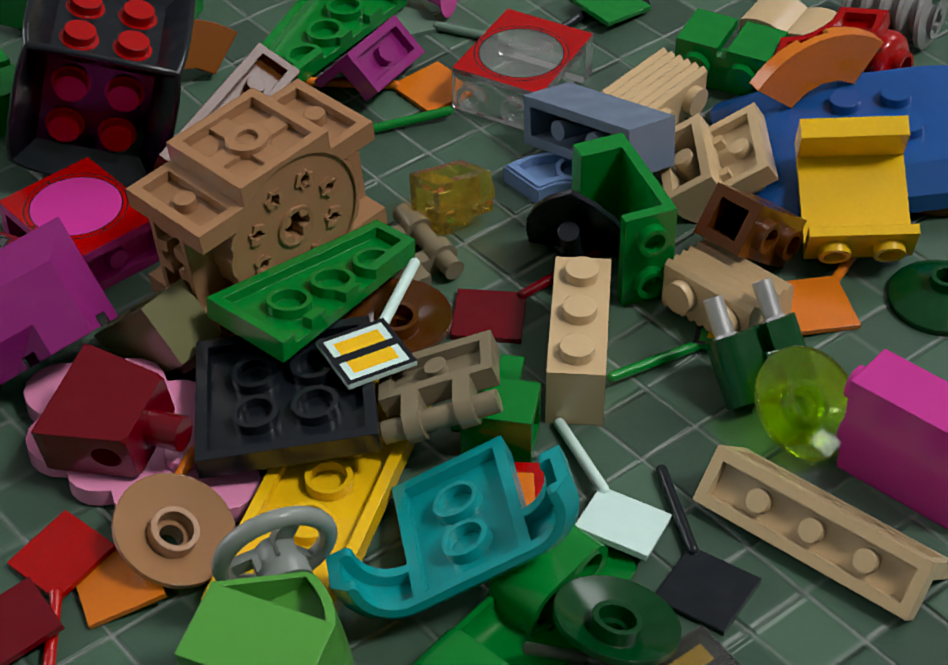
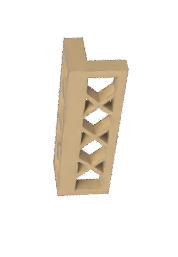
M718 445L692 498L695 502L905 621L914 620L933 580L948 579V558L744 447Z

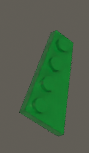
M298 0L262 44L299 69L300 73L296 79L305 82L405 7L407 0Z

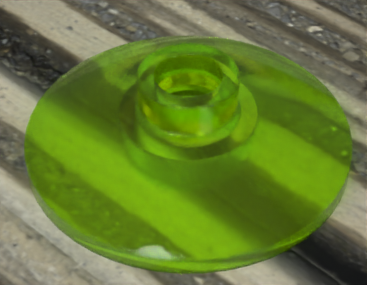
M790 346L771 355L761 366L754 388L757 414L770 438L784 451L803 460L821 461L838 455L841 441L837 439V430L846 412L848 398L844 397L843 392L849 378L848 374L831 356L813 347ZM795 403L798 405V407H799V409H800V413H799V411L797 410V408H796V406H795Z

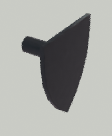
M573 189L545 197L535 203L528 213L526 223L528 241L560 247V257L583 256L584 251L589 252L593 249H599L602 255L619 257L621 223L598 203Z

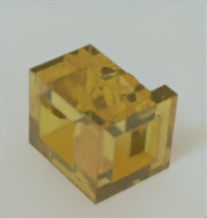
M457 160L409 173L411 206L414 210L422 211L432 221V230L436 234L441 236L451 234L450 226L470 224L473 222L474 216L494 211L495 187L491 178V171L464 160Z

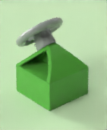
M311 506L282 507L259 514L245 521L226 535L216 547L211 559V572L216 581L211 582L174 653L179 664L355 665L346 634L332 598L323 583L313 574V570L330 555L336 544L338 530L334 519L327 512ZM299 526L312 527L318 531V537L309 549L295 545L293 537ZM271 532L270 536L262 540L254 549L236 556L245 545ZM252 569H254V572H255V573H245V572L250 571V570H252Z

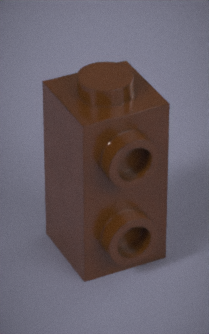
M718 182L693 232L736 256L783 269L786 261L792 259L801 246L803 239L802 230L807 220L765 198Z

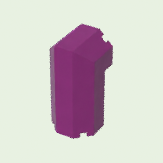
M59 217L54 218L0 249V385L28 369L23 361L24 358L30 367H33L118 317Z

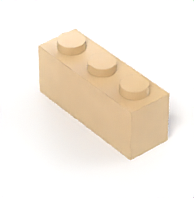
M555 256L546 368L545 423H554L557 418H562L567 424L603 426L611 259L585 256Z

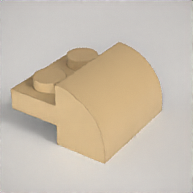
M754 102L711 126L706 123L700 113L676 125L675 165L660 170L663 189L678 208L677 214L695 223H698L718 182L755 194L763 190L767 185L779 180L765 118Z

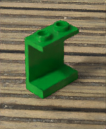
M623 132L573 144L572 189L598 203L621 223L617 301L621 306L662 296L664 266L668 258L672 260L674 258L678 208Z

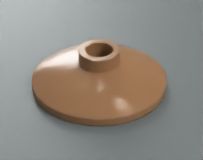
M160 473L144 477L126 489L114 509L111 529L118 553L136 574L162 587L187 589L210 582L213 576L211 572V559L214 551L223 538L236 528L229 507L211 487L186 475ZM160 535L172 536L178 545L167 543Z

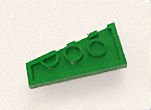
M375 220L206 297L207 317L284 363L404 268L411 258H415V239L379 220Z

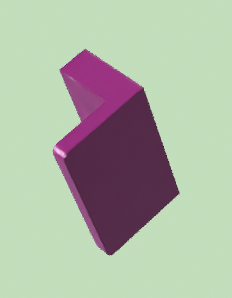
M394 14L314 80V82L321 88L342 71L367 102L425 51Z

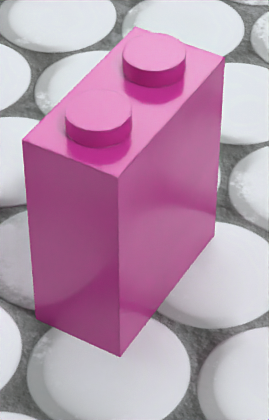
M884 349L867 366L859 365L856 367L845 384L843 394L848 400L845 416L837 430V439L841 441L837 467L948 530V382Z

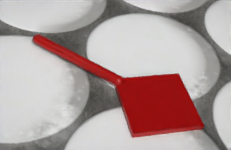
M65 509L15 554L7 564L25 579L30 577L35 586L49 596V606L60 620L62 599L116 550V546ZM59 633L45 641L42 665H56Z

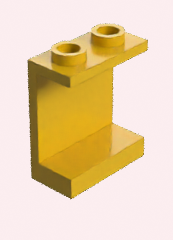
M908 115L799 120L794 148L800 217L807 220L802 230L804 259H818L822 263L837 264L854 257H873L879 262H894L903 259L905 256H912L921 231L920 224H911L904 163V151L910 137Z

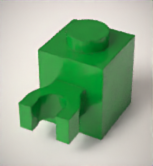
M502 354L499 362L500 385L481 391L485 392L496 388L501 397L503 412L483 417L481 425L462 429L460 425L451 427L452 432L460 433L461 454L501 435L512 453L514 462L532 463L540 429L541 383L521 380L525 357Z

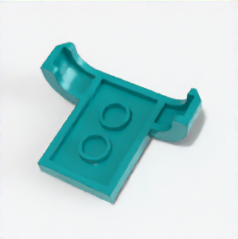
M501 435L393 487L392 492L407 564L390 569L375 568L360 561L350 548H343L326 558L331 590L342 604L359 615L380 620L404 619L434 608L550 552L571 532L579 512V495L567 458L560 445L538 455V463L544 474V484L537 498L528 506L525 502L512 453Z

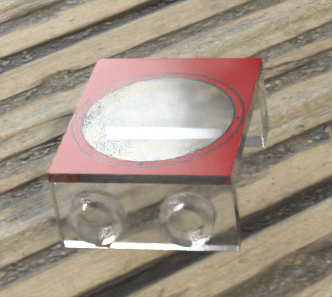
M507 8L452 67L453 108L524 130L523 95L553 87L562 77L584 84L591 76L594 34Z

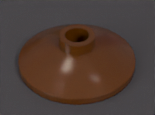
M400 278L387 280L343 315L340 320L367 315L370 322L378 320ZM412 280L389 325L408 350L413 353L439 345L444 341L452 327V308L447 298L439 290L426 283Z

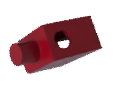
M84 344L31 433L48 468L135 477L144 471L156 447L183 452L190 442L193 427L190 417L174 413L175 407L166 382L157 372L93 345Z

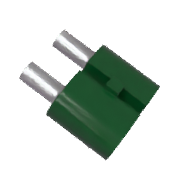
M771 277L752 283L764 320L744 330L734 331L722 295L703 301L715 336L713 340L706 342L705 346L727 410L776 395L777 392L789 390L817 379L795 312L788 314L782 312Z

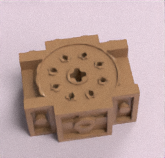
M296 79L271 96H267L252 87L167 141L170 161L126 188L130 207L147 217L152 229L161 265L148 274L152 291L156 293L182 278L207 313L206 297L375 220L388 224L385 207L365 194L359 155L361 148L375 140L373 121L300 79ZM213 321L221 333L219 338L228 337L233 333Z

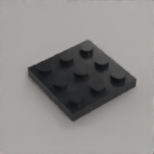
M369 316L337 320L284 363L238 335L196 342L194 463L199 479L382 451L376 380L348 390L316 346V341L369 323Z

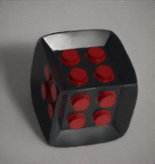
M28 0L23 20V45L14 70L6 128L8 160L24 169L50 176L89 157L126 188L154 171L153 166L158 155L167 146L166 142L172 139L175 133L181 96V73L189 54L196 0Z

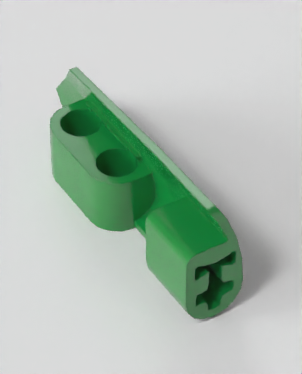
M574 525L568 536L550 552L492 579L487 592L488 597L458 625L447 630L410 665H568L579 650L563 637L555 625L552 616V606L556 593L567 582L583 576L605 575L631 581L637 571L634 560L630 554L599 542Z

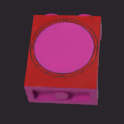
M89 157L0 200V214L4 232L17 237H22L59 217L103 291L159 261L149 219L130 207L126 187Z

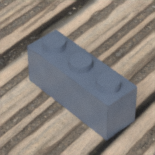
M570 82L523 95L525 144L572 160L573 144L623 132L652 173L675 165V115Z

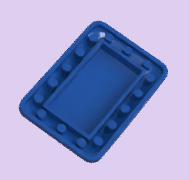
M947 65L915 66L862 73L854 84L843 81L821 84L806 93L793 108L758 91L721 101L714 105L710 111V125H713L753 102L757 105L765 118L779 180L767 185L763 190L754 195L765 198L799 217L800 209L794 142L800 119L908 115L910 137L904 151L909 211L910 213L948 208Z

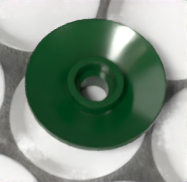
M932 259L910 263L899 269L889 282L887 291L889 306L894 314L908 326L918 331L941 337H948V260Z
M590 575L573 579L558 590L552 606V616L555 625L569 643L588 656L612 665L660 664L668 660L676 652L682 636L680 621L666 601L646 587L619 577Z

